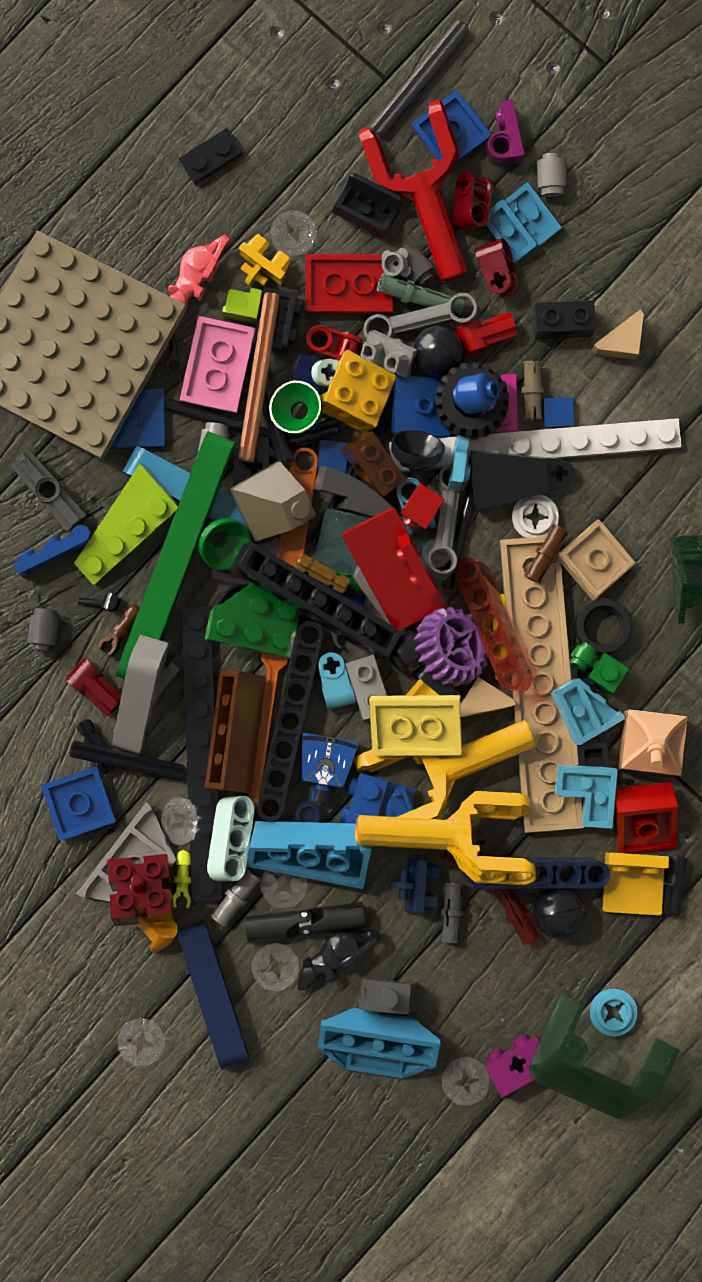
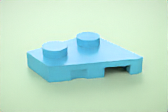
M579 678L573 679L550 692L575 745L585 743L626 719L624 714L612 709L605 703L606 700L603 697L593 693L590 687Z

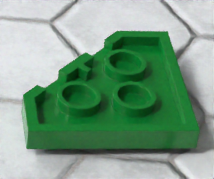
M251 583L224 603L210 610L205 640L291 658L300 612Z

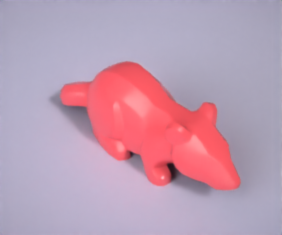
M222 235L207 246L194 247L183 256L180 276L176 285H170L168 288L170 297L186 304V306L189 299L194 295L199 301L203 299L206 289L202 285L205 281L211 283L220 264L218 261L224 247L230 241L228 236Z

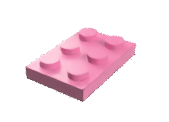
M198 316L180 402L237 414L256 331L255 328Z

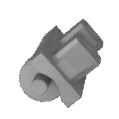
M376 330L369 331L367 341L363 344L360 356L392 373L407 378L410 377L412 362L418 350L406 345L401 339L395 340Z

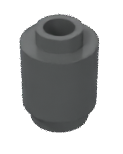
M409 243L402 247L409 252L407 259L408 266L411 267L410 275L405 278L414 281L416 285L424 287L434 278L432 273L435 267L418 247H413Z
M34 608V615H30L27 643L33 644L32 650L50 652V647H56L60 621L57 618L58 611Z

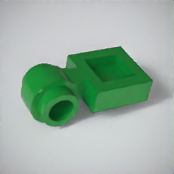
M582 642L581 646L577 645L571 654L572 659L570 663L582 671L591 668L592 671L587 678L610 694H613L629 668L605 652L597 660L595 655L598 651L588 643Z

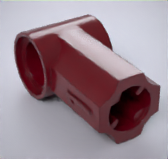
M84 658L64 679L83 697L86 696L108 717L120 705L122 695L103 678L104 675L91 662Z

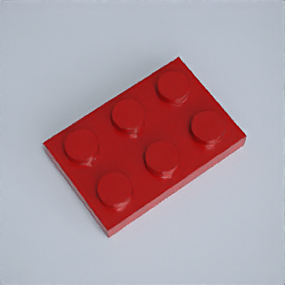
M306 254V314H392L393 296L377 292L379 279L384 274L382 254Z

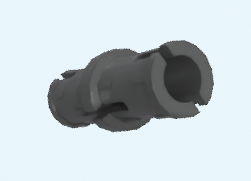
M445 883L444 909H441V915H443L441 942L460 943L461 917H464V911L462 910L464 884Z

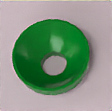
M290 381L281 385L275 391L270 400L269 411L272 421L279 429L289 434L298 435L310 431L317 425L322 416L323 404L319 393L313 386L303 381ZM297 404H306L308 407L306 417L295 419L293 417L294 407Z
M218 519L208 525L202 532L198 545L199 553L209 567L215 570H228L243 544L251 542L250 533L242 523L235 519ZM219 531H224V540L220 544H212L213 535Z

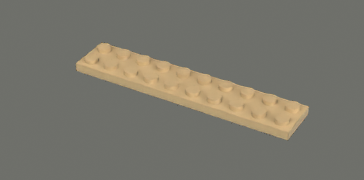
M547 536L499 541L506 605L512 695L515 706H513L515 723L523 720L528 722L536 741V747L518 754L521 794H525L530 798L531 807L529 814L523 816L524 833L584 828L581 824L583 812L581 797L555 795L557 764L578 765L577 745H575L550 693L571 681L561 563L558 559L555 563L552 562L541 584H537L524 576L537 554L535 552L536 548L542 546Z

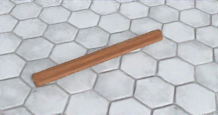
M271 292L265 293L263 298L239 449V460L243 462H253L256 453L280 296Z

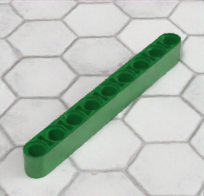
M209 431L206 433L115 676L125 679L132 651L140 635L163 640L197 550L199 539L204 531L236 445L235 441Z

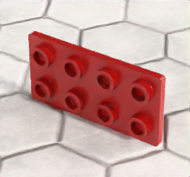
M394 507L342 533L345 544L393 627L402 630L429 614H433L435 610L447 606L444 597Z

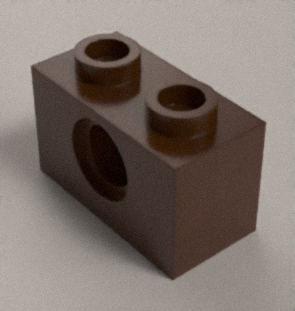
M373 432L361 433L340 449L363 483L381 497L387 495L406 480Z

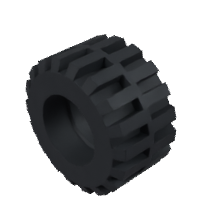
M473 362L472 365L463 363L456 369L453 367L446 376H443L440 385L437 387L435 399L437 416H439L443 427L445 426L451 434L469 437L471 440H476L482 436L485 438L491 432L496 431L506 417L509 407L507 385L505 381H502L501 375L497 371H492L491 367L486 364L484 367L480 366L477 362ZM486 373L499 386L500 395L495 407L476 418L463 416L455 407L454 388L462 377Z

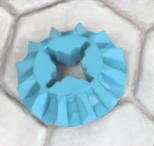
M606 989L597 994L590 1005V1019L594 1027L602 1034L613 1037L621 1036L630 1031L637 1019V1006L633 998L625 991ZM622 1002L623 1004L620 1006L618 1013L623 1021L621 1022L612 1017L604 1022L608 1015L604 1003L615 1007Z

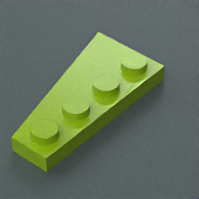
M142 463L139 464L74 562L93 585L98 583L169 519L178 508L179 504Z

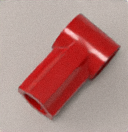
M510 312L483 321L479 319L468 321L455 328L457 335L462 341L465 356L481 353L491 345L518 336L516 325Z

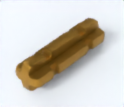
M305 554L299 555L294 565L295 568L302 572H308L310 577L328 587L329 585L334 586L333 590L339 593L346 591L350 583L348 577L343 574L336 575L337 571L318 561L312 562V558Z

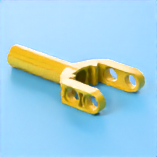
M523 720L463 745L462 755H373L371 749L355 757L353 762L357 772H374L410 756H413L417 766L424 763L434 789L427 791L432 802L398 817L441 820L456 780L536 747V741L528 722Z
M475 791L462 802L459 810L447 820L359 815L356 820L355 841L357 845L448 850L453 855L459 868L475 883L526 885L536 880V868L533 863L524 858L478 856L480 847L479 845H472L471 828L475 818L515 820L529 814L531 811L530 798L525 794Z

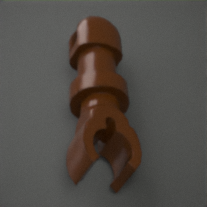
M137 605L129 606L123 613L124 617L119 624L115 623L112 627L114 631L100 641L98 649L101 651L104 650L106 644L112 643V650L108 652L109 657H114L117 654L122 638L124 636L127 638L130 634L128 630L135 622L140 609Z

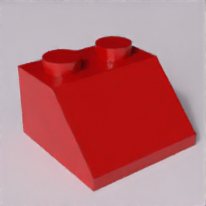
M672 782L617 787L613 816L617 852L630 854L677 849L678 805Z

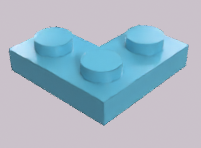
M557 764L555 795L584 797L582 826L612 829L618 770L608 767Z

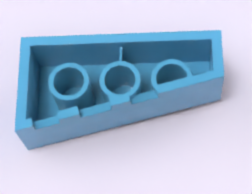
M255 821L247 867L363 889L372 846L357 845L355 841L356 824Z

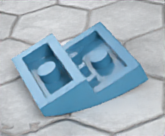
M529 182L525 183L507 199H502L490 209V220L486 225L496 239L503 237L507 241L514 263L526 257L564 229Z

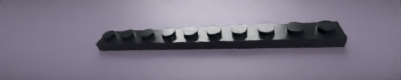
M211 606L181 607L192 902L222 900V881L212 880L207 871L216 807L219 802L218 789L205 788L215 712L212 641L205 640Z

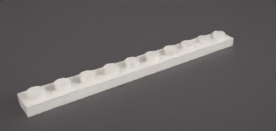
M679 418L495 433L485 438L483 436L478 437L476 440L469 438L466 465H469L470 450L564 459L680 449ZM457 437L438 438L445 446L442 460L437 465L424 470L442 469L446 465L451 464ZM389 442L390 457L401 472L410 471L408 468L401 466L400 462L394 457L391 451L392 442Z

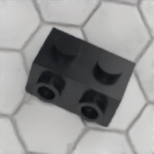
M351 172L344 190L333 207L332 213L384 238L397 216L403 197L370 181L366 177Z
M264 287L253 346H256L264 294L271 292L280 296L272 349L288 352L289 344H295L297 327H293L295 316L300 317L303 299H298V290L292 289V292Z

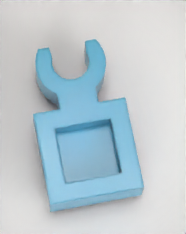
M458 435L457 440H455L448 490L459 491L463 482L468 483L471 469L470 465H466L469 437Z

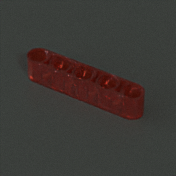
M471 557L462 558L456 564L455 575L498 682L505 690L525 692L531 687L533 676L491 572L486 563ZM475 565L476 574L470 579L468 571L471 566ZM485 591L487 593V600L483 605H480L479 596ZM497 618L498 626L496 630L491 632L490 622L492 619ZM507 644L509 653L507 657L502 659L500 651ZM518 671L520 680L518 684L513 686L511 677L514 672Z

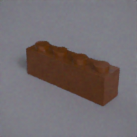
M220 670L205 788L251 793L266 676L240 671Z

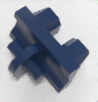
M408 859L407 871L400 870L399 882H391V888H399L398 900H406L405 912L424 914V911L437 909V893H425L426 881H438L439 866L427 863V860Z

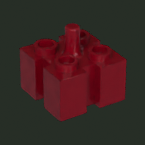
M167 854L143 856L144 863L134 864L131 857L107 860L109 885L113 892L117 891V894L110 895L111 919L115 926L139 924L138 917L148 916L151 923L175 921L173 896L170 889H165V886H172L171 865Z

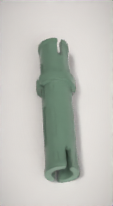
M386 274L381 275L377 285V292L399 298L401 302L406 304L412 302L427 308L448 303L452 296L416 285L412 280L403 281ZM459 298L453 305V312L458 318L462 314L465 300Z

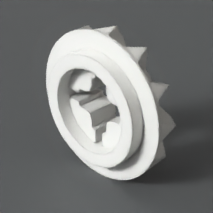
M545 495L519 500L512 512L514 529L524 538L547 536L552 525H557L559 520L556 505ZM534 505H536L538 515L548 517V519L539 520L536 529L532 525V520L523 518V516L532 514Z

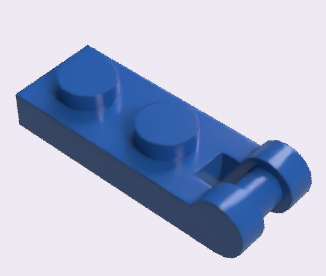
M78 525L73 529L72 535L61 539V537L53 538L44 544L46 548L36 553L34 549L19 555V561L13 564L18 574L24 577L85 547L92 537V533L86 526Z

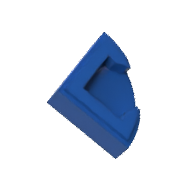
M404 785L396 789L389 797L385 807V817H398L414 810Z

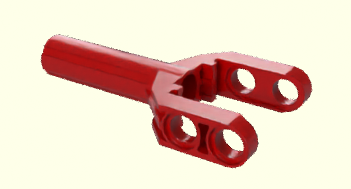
M441 99L429 103L428 115L443 159L439 160L436 158L432 160L434 167L407 178L397 173L394 175L395 178H393L381 141L375 135L371 126L359 130V136L375 183L414 201L441 282H448L466 275L468 270L441 193L447 177L452 173L458 161L460 151Z

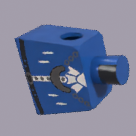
M303 733L302 781L314 783L311 801L329 803L331 786L344 787L358 748V742Z

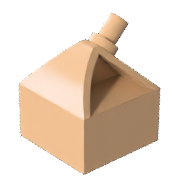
M630 709L624 711L626 719L623 720L618 770L681 776L687 716Z

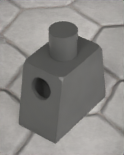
M361 977L358 1007L366 1011L414 1013L417 982Z

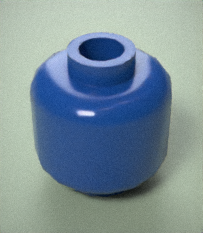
M486 373L462 377L453 391L456 406L469 415L492 410L500 395L498 384Z

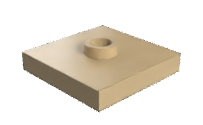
M599 519L557 554L559 562L592 600L597 599L636 564Z

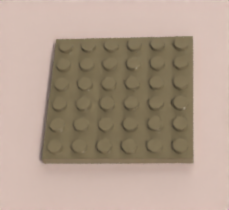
M37 230L0 295V407L104 460L188 307L186 304Z

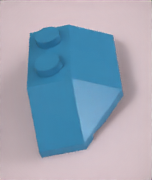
M352 1008L321 1021L317 1049L322 1053L325 1052L332 1061L345 1070L403 1079L418 1074L425 1069L436 1068L440 1039L413 1017Z

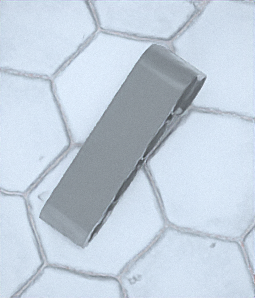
M143 635L139 636L126 671L112 740L113 748L141 755L147 736L159 675L169 648L168 642Z

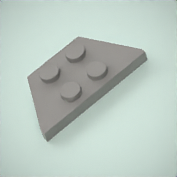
M145 803L76 894L82 897L110 902V895L117 894V891L113 892L109 885L107 860L131 857L134 864L144 863L143 856L167 854L171 867L175 864L176 857L150 804Z

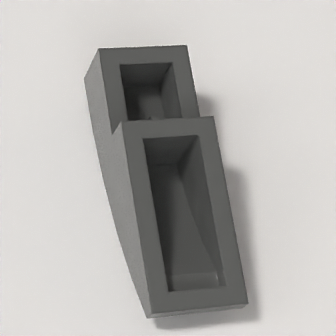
M327 466L319 467L314 490L341 497L338 509L372 518L392 507L377 492L354 477Z

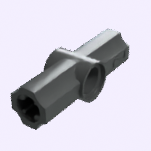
M30 449L18 456L10 465L67 533L80 525L87 517ZM48 484L55 485L56 492L52 497H42L41 492L44 486Z

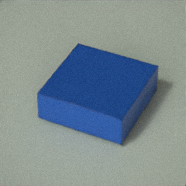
M573 398L543 399L544 428L574 427Z
M320 440L317 470H319V467L327 466L346 473L347 459L340 449L348 443Z

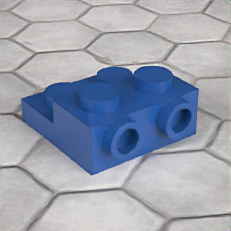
M360 773L358 778L352 777L348 791L349 795H353L350 807L344 805L339 823L356 824L359 815L385 817V807L389 797L396 789L403 785ZM406 787L411 803H413L416 789Z

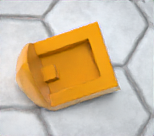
M148 916L138 917L139 924L136 925L152 941L150 946L151 952H159L165 949L175 938L178 926L174 921L151 923Z

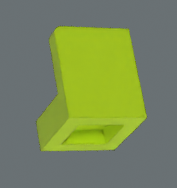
M251 288L250 293L230 289L226 305L223 306V318L257 324L263 295L262 290Z

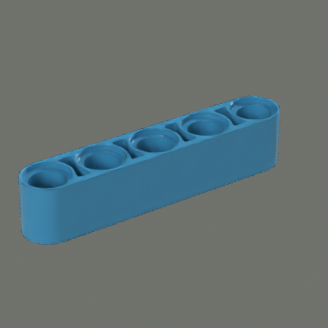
M136 446L122 472L131 478L139 464L142 463L173 499L179 503L190 473ZM219 489L208 519L216 521L222 518H232L247 528L233 495Z

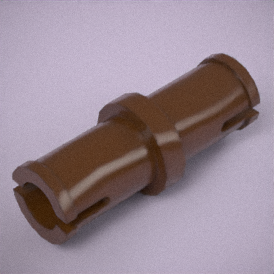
M552 525L542 546H538L535 550L537 554L524 574L526 578L537 584L542 583V579L552 562L555 563L557 561V553L569 532L558 525Z

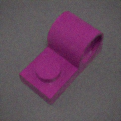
M512 99L501 101L499 111L495 112L498 129H503V131L496 132L489 138L486 156L488 161L495 166L519 164L523 162L524 151ZM497 144H503L507 147L508 151L504 154H498L494 151L493 147Z

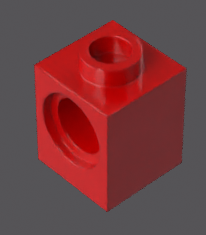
M419 483L400 512V515L405 517L402 522L415 531L419 527L425 530L445 499Z

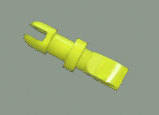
M183 850L178 852L176 856L177 877H174V883H177V887L173 897V906L175 908L178 907L176 900L178 897H181V892H183V896L187 898L186 908L188 909L191 904V898L188 894V884L191 883V877H189L191 857L188 851Z

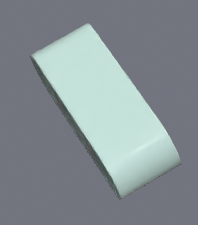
M247 796L224 797L217 804L207 865L208 874L214 881H238L245 874L254 818V804Z

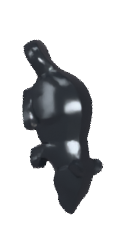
M369 930L360 934L340 931L330 935L320 951L312 959L308 957L303 960V967L299 974L298 990L309 988L322 975L326 976L325 981L327 983L338 975L336 969L339 966L343 969L347 968L382 939L381 934L377 930Z

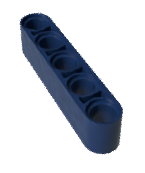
M506 857L524 858L533 863L535 867H541L540 876L534 882L526 885L475 883L462 871V875L467 882L481 889L601 888L610 879V869L608 866L591 857ZM565 866H569V875L561 880L560 871ZM597 866L598 873L596 877L589 879V870Z
M206 922L178 930L179 942L221 1070L250 1061L244 1037Z

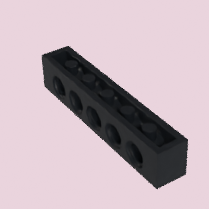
M254 542L243 544L229 569L370 655H374L377 659L389 658L402 634L397 628Z

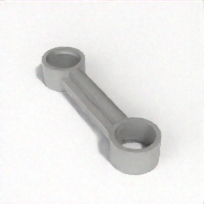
M458 293L448 303L393 317L383 314L372 315L365 321L363 331L365 337L368 338L369 325L376 318H382L387 321L389 325L387 336L391 338L397 333L452 319L457 322H468L476 317L479 305L476 298L471 294ZM460 297L468 298L474 305L472 315L466 319L458 318L453 312V305Z
M451 464L442 468L437 479V487L445 500L440 506L435 547L430 551L426 560V566L430 574L436 579L448 578L453 573L457 564V556L452 550L459 495L463 493L467 483L463 482L459 491L448 490L442 477L446 473H450ZM437 554L447 556L452 563L451 568L446 571L437 570L432 565V557Z

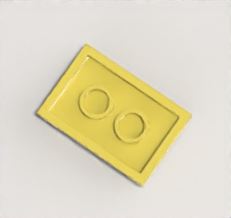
M460 695L370 697L373 755H462Z

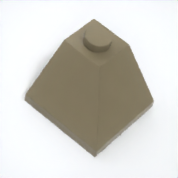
M279 461L230 488L253 541L293 530L316 516L305 489Z

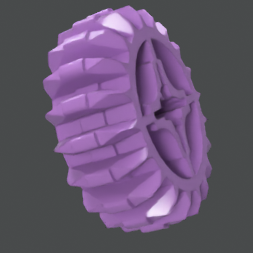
M452 607L437 609L433 614L426 616L419 627L416 628L419 634H417L414 640L421 643L415 649V651L421 654L418 662H424L426 665L424 672L431 671L432 679H440L442 685L450 684L452 687L466 685L482 674V670L488 665L485 660L490 654L485 648L489 643L483 640L486 632L479 631V622H472L471 614L464 615L462 609L454 610Z

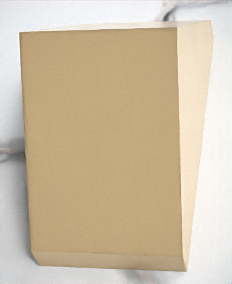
M641 310L636 312L595 343L591 351L595 355L636 360L639 355L644 313Z
M478 677L460 704L461 718L515 706L514 699Z

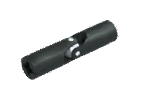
M362 902L245 917L248 943L366 928ZM311 919L320 920L315 924H311Z

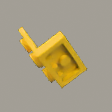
M349 350L344 351L328 391L320 395L323 404L322 413L336 418V420L361 433L375 428L396 375Z
M605 852V864L610 869V879L603 886L602 910L615 913L661 915L664 868H668L669 856Z

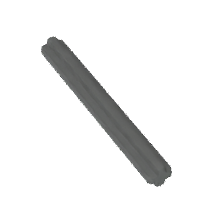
M460 20L455 21L373 122L371 128L377 136L383 137L465 37L468 33L466 24Z

